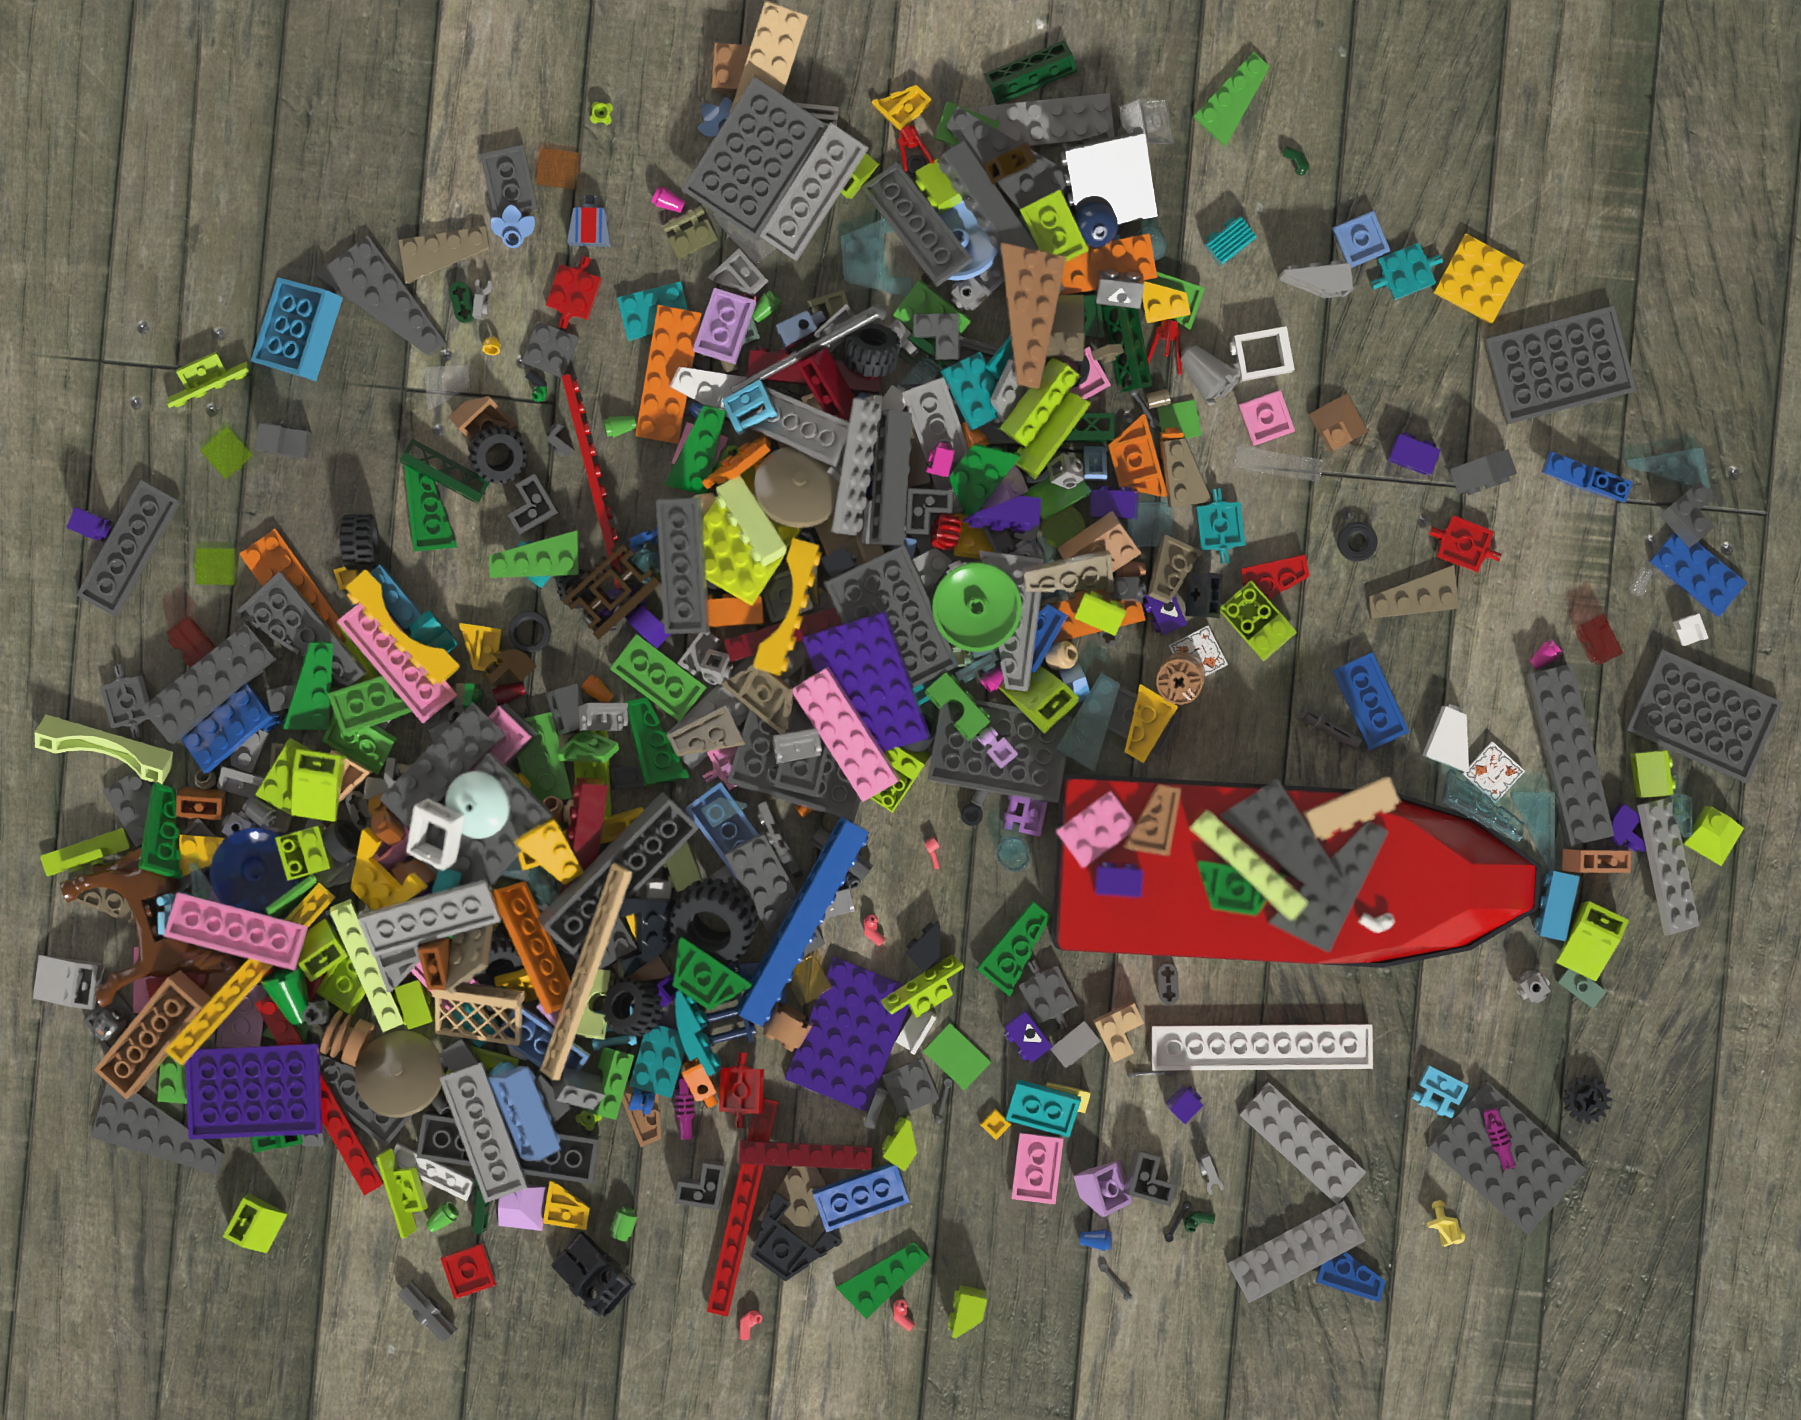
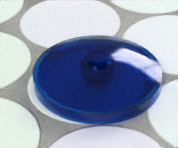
M249 827L230 834L218 845L210 862L209 875L212 888L224 905L267 915L266 908L299 884L300 877L287 880L275 839L282 835L267 828Z

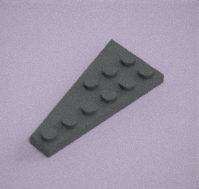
M369 236L362 239L315 274L426 355H432L447 344Z
M1275 780L1220 815V817L1292 873L1293 876L1308 886L1329 905L1333 906L1351 895L1346 884L1278 780Z

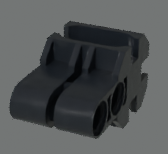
M580 1231L567 1246L569 1251L564 1249L551 1266L568 1284L570 1291L585 1302L583 1305L598 1317L601 1315L608 1317L635 1287L636 1283L629 1273H624L620 1269L621 1265L615 1259L606 1254L587 1234ZM610 1271H611V1272H612V1273H611V1279H610V1281L608 1282V1281H607V1275H608V1274L610 1273ZM597 1288L598 1295L595 1298H593L594 1290Z

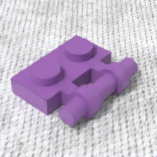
M1008 795L1007 800L1010 801L1007 813H1004L1003 819L1005 823L1003 828L1012 830L1013 823L1017 822L1020 823L1018 832L1040 837L1048 802ZM1018 802L1024 804L1022 816L1015 815Z

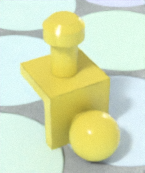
M1442 1200L1434 1201L1432 1209L1435 1210L1437 1219L1427 1222V1227L1439 1230L1442 1246L1462 1243L1465 1240V1232L1459 1228L1457 1218L1445 1217V1202Z

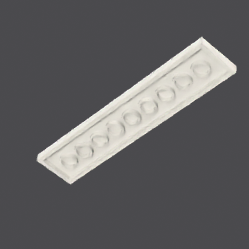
M1372 1024L1151 1026L1152 1071L1373 1069Z

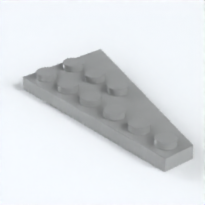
M979 551L982 563L994 565L1005 571L1019 589L1022 600L1020 622L1013 635L998 648L1005 689L1029 691L1041 592H1026L1022 568L1045 564L1046 559Z

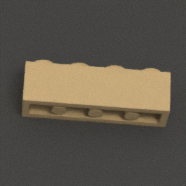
M1384 777L1307 810L1303 814L1314 837H1320L1321 840L1333 836L1332 831L1341 828V831L1347 830L1354 826L1353 822L1361 819L1362 822L1374 818V813L1382 810L1383 813L1395 809V804L1400 801L1390 778Z

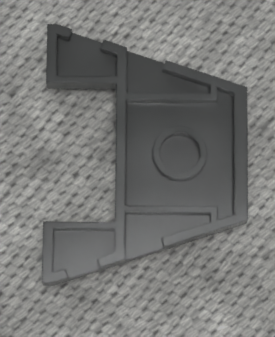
M766 802L759 804L760 813H757L766 831H769L766 835L771 845L777 850L783 863L787 862L795 879L802 876L803 873L797 865L795 856L788 846L786 837L774 812Z

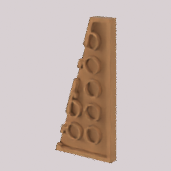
M1000 243L1017 385L1039 389L1066 257Z

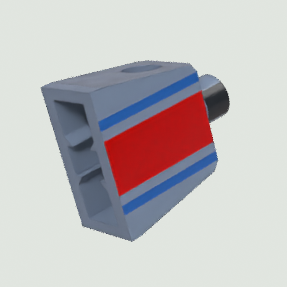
M584 195L583 207L573 208L567 239L569 246L612 247L607 212L605 208H597V196Z
M804 311L777 324L776 333L784 349L788 351L812 338L817 331V327L825 324L827 320L822 311L811 316L808 311ZM806 324L808 328L803 330L799 326Z

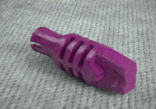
M679 1077V1089H674L675 1117L679 1121V1139H692V1119L695 1116L694 1096L690 1088H688L684 1077Z
M1497 1108L1485 1110L1486 1131L1492 1148L1498 1153L1502 1169L1507 1170L1508 1163L1511 1169L1516 1166L1510 1150L1512 1142L1505 1122Z

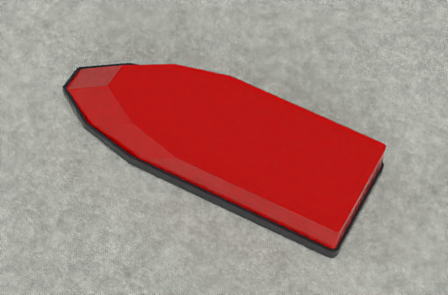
M1066 774L1062 779L1058 803L1057 830L1110 791L1135 825L1157 785L1179 788L1181 791L1169 856L1124 848L1131 835L1130 833L1085 867H1082L1057 833L1051 940L1058 950L1385 968L1470 951L1539 910L1541 865L1477 817L1396 793L1400 802L1395 804V809L1383 813L1382 810L1374 813V818L1368 820L1389 832L1330 952H1327L1268 923L1279 912L1269 900L1264 903L1257 916L1212 909L1197 861L1232 865L1189 828L1205 811H1208L1275 873H1280L1282 866L1220 817L1221 814L1269 784L1089 774ZM1281 785L1306 824L1307 821L1303 812L1356 790ZM1360 819L1353 822L1354 826L1344 831H1341V828L1332 831L1333 836L1321 840L1320 837L1316 838L1329 860L1367 821L1362 822ZM1102 862L1116 863L1115 867L1124 868L1125 864L1138 865V869L1143 870L1142 896L1129 897L1096 894V867L1102 866ZM1284 874L1283 880L1294 891L1298 892L1303 887L1304 883L1299 879ZM1364 913L1373 918L1385 914H1391L1394 917L1393 926L1380 932H1374L1361 924L1359 920Z

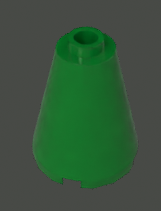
M298 963L295 970L285 968L278 971V969H275L266 974L261 979L262 986L289 1023L297 1027L307 1024L308 1022L303 1020L302 1012L308 1006L309 997L305 973Z

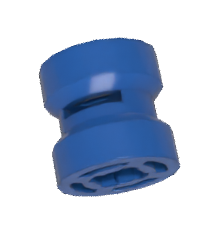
M634 1088L628 1109L633 1111L638 1109L644 1114L650 1115L656 1094L651 1092L643 1093L640 1089Z

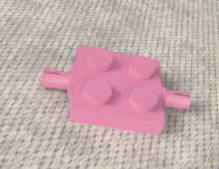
M738 746L707 752L712 761L713 770L702 775L704 779L712 775L705 780L706 783L719 777L725 783L728 790L736 787V785L727 783Z

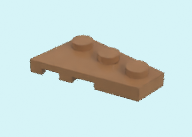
M1162 785L1156 786L1124 848L1169 856L1181 789Z
M630 1079L627 1080L622 1103L639 1145L643 1147L661 1139L659 1095L656 1094L650 1115L644 1114L638 1109L636 1111L629 1110L628 1106L634 1089L629 1087Z

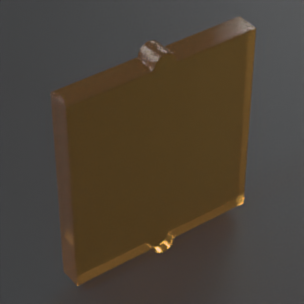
M541 148L539 164L536 165L538 168L536 184L575 190L576 177L579 174V153Z

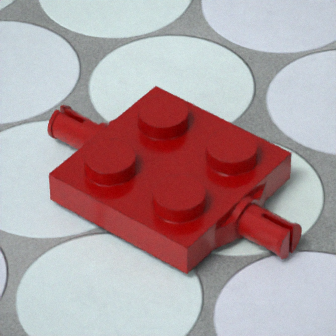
M582 256L578 268L559 265L545 306L555 309L562 314L558 324L560 328L567 329L570 317H579L588 320L602 278L586 271L591 260L589 257Z
M1451 516L1449 524L1444 531L1431 526V531L1428 533V535L1440 539V547L1436 557L1473 572H1479L1481 564L1486 557L1497 562L1501 559L1499 557L1502 556V553L1490 549V541L1494 531L1457 516Z
M738 1052V1066L722 1067L720 1070L719 1112H730L736 1115L735 1128H744V1115L763 1113L764 1069L746 1066L747 1053Z

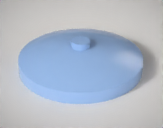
M962 199L961 203L939 216L972 257L973 262L948 280H965L980 275L994 263L999 255V251L992 246L988 235L979 227L977 219L966 208Z

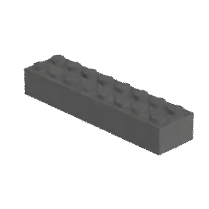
M1564 664L1524 674L1565 845L1574 846L1614 836L1573 664Z
M662 792L583 871L584 873L578 876L537 918L541 926L574 955L585 944L612 864H620L632 872L630 882L624 894L625 897H631L699 829L698 825L671 798Z
M428 1110L423 1114L416 1158L472 1166L453 1114L446 1113L440 1115L438 1112ZM505 1122L524 1174L589 1184L594 1182L601 1136L553 1129L560 1138V1150L538 1161L522 1159L507 1122Z

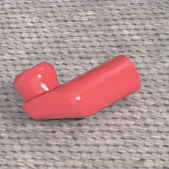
M874 914L867 915L863 921V933L876 945L880 946L886 938L877 931L878 918Z
M904 1299L896 1300L893 1305V1318L909 1332L915 1325V1322L907 1316L908 1303Z
M752 1310L740 1319L739 1339H750V1328L757 1323H761L763 1319L759 1311Z

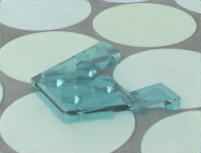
M885 219L841 236L844 282L907 297L911 291L910 277L887 278L884 234L895 232Z

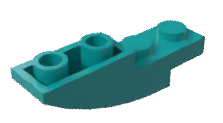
M680 990L677 991L675 1003L676 1020L684 1050L690 1061L698 1057L707 1076H710L721 1070L722 1067L720 1066V1058L716 1053H713L710 1047L708 1036L701 1031V1029L708 1026L706 1022L707 1017L698 1008L694 999Z

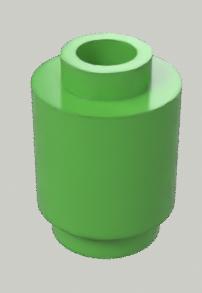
M623 1206L622 1209H617L610 1228L612 1231L611 1237L620 1241H627L628 1237H631L638 1217L634 1209Z

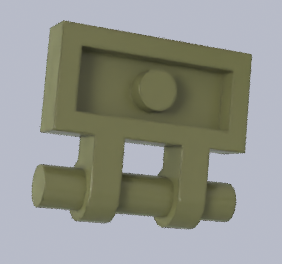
M701 206L695 209L690 208L686 210L687 213L677 218L672 217L668 219L669 222L662 225L665 233L673 229L676 234L668 239L678 260L718 240L708 219L699 223L697 217L704 214ZM691 220L693 226L681 231L679 226Z

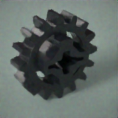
M1584 1075L1583 1081L1576 1077L1575 1084L1568 1083L1571 1087L1570 1090L1564 1089L1563 1091L1568 1094L1567 1097L1562 1098V1101L1568 1103L1564 1109L1571 1111L1569 1114L1571 1118L1577 1116L1576 1121L1580 1123L1583 1119L1587 1124L1591 1123V1119L1599 1122L1598 1116L1606 1117L1604 1110L1611 1109L1607 1105V1102L1612 1101V1098L1607 1097V1094L1611 1092L1610 1089L1604 1088L1605 1083L1603 1081L1598 1083V1078L1594 1076L1591 1081L1587 1075ZM1585 1086L1584 1089L1577 1091L1579 1088ZM1598 1091L1600 1093L1601 1100H1599L1597 1097ZM1584 1097L1591 1098V1101L1585 1102L1583 1101ZM1573 1099H1575L1578 1104L1577 1109L1574 1106Z

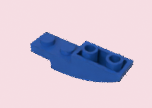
M1548 452L1541 472L1565 484L1626 503L1633 483L1597 467L1587 466L1555 452Z

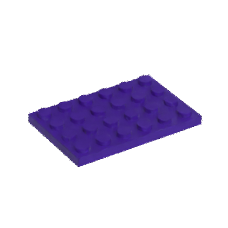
M886 611L803 637L815 673L817 674L827 667L831 669L882 751L930 737Z
M834 956L808 1020V1024L811 1020L813 1026L800 1048H797L785 1080L867 1112L909 1008L907 1004L895 1013L890 1014L881 1004V1000L905 984Z
M319 1044L197 1049L186 1061L189 1140L323 1133Z

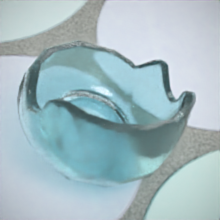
M1155 227L1143 228L1135 236L1150 233L1154 260L1157 262L1163 258L1166 252L1165 236L1162 231Z
M643 550L635 554L632 561L644 573L651 566L655 569L656 573H661L660 555L658 553ZM647 577L641 583L646 584L650 580V578Z
M1010 836L1004 838L996 848L997 861L1007 871L1017 872L1023 870L1030 861L1028 855L1029 848L1019 837Z

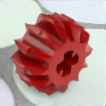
M939 513L931 531L933 547L940 550H953L961 532L959 516L950 513Z

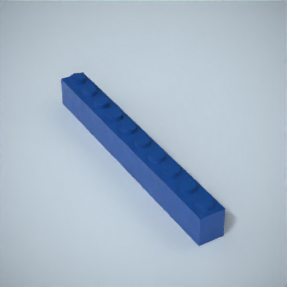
M842 816L840 817L750 980L751 988L746 989L735 1008L739 1016L761 1027L764 1022L770 1019L775 1002L777 1003L781 999L785 984L790 982L796 964H799L804 957L803 951L807 944L813 941L814 931L824 921L828 906H831L836 899L835 893L839 886L845 883L846 873L856 863L857 853L860 848L864 847L868 841L869 832L864 827Z

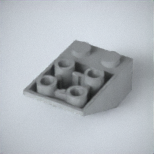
M1344 260L1330 262L1331 265L1322 266V263H1311L1306 268H1300V265L1287 266L1286 270H1283L1278 276L1279 281L1322 298L1347 296L1353 290L1351 264H1344Z
M39 955L33 999L90 1010L98 1008L99 1003L96 999L94 988L103 982L105 963Z

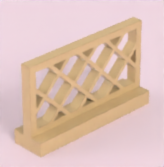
M459 983L455 986L456 991L454 993H449L445 989L432 990V997H435L436 1034L517 1046L521 1045L524 991ZM442 999H448L454 1007L448 1011L442 1005ZM469 1002L475 1010L469 1014L461 1004ZM490 1005L496 1013L490 1017L482 1007ZM505 1008L515 1009V1017L512 1020L503 1012ZM455 1009L465 1017L460 1022L450 1014ZM476 1012L486 1020L481 1025L471 1017ZM498 1014L507 1023L502 1028L492 1020ZM446 1017L454 1027L451 1029L442 1028V1019ZM467 1020L475 1030L472 1032L466 1031L461 1024ZM488 1023L496 1033L493 1035L487 1034L482 1027ZM509 1026L515 1032V1038L508 1037L503 1030Z

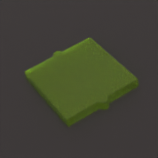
M228 427L222 430L216 437H211V441L200 450L226 480L237 470H241L242 465L253 457L251 452Z
M196 548V564L193 565L196 568V585H235V569H237L235 565V549Z

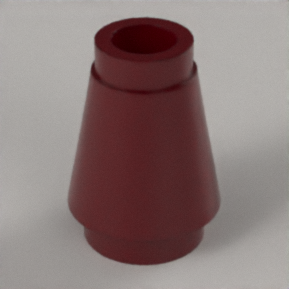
M522 681L496 685L497 688L492 689L497 706L504 705L505 703L508 704L526 694Z

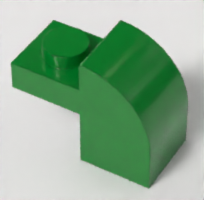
M302 1135L250 1137L253 1153L303 1144Z

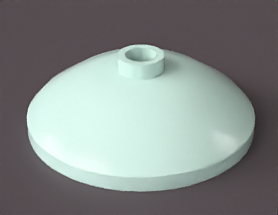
M471 771L460 775L452 782L446 795V807L464 816L462 834L472 838H485L498 832L505 824L509 814V799L505 788L494 776L486 772ZM469 803L473 806L472 811L469 809Z

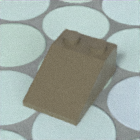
M1058 295L1045 361H1050L1052 357L1059 361H1083L1084 295Z

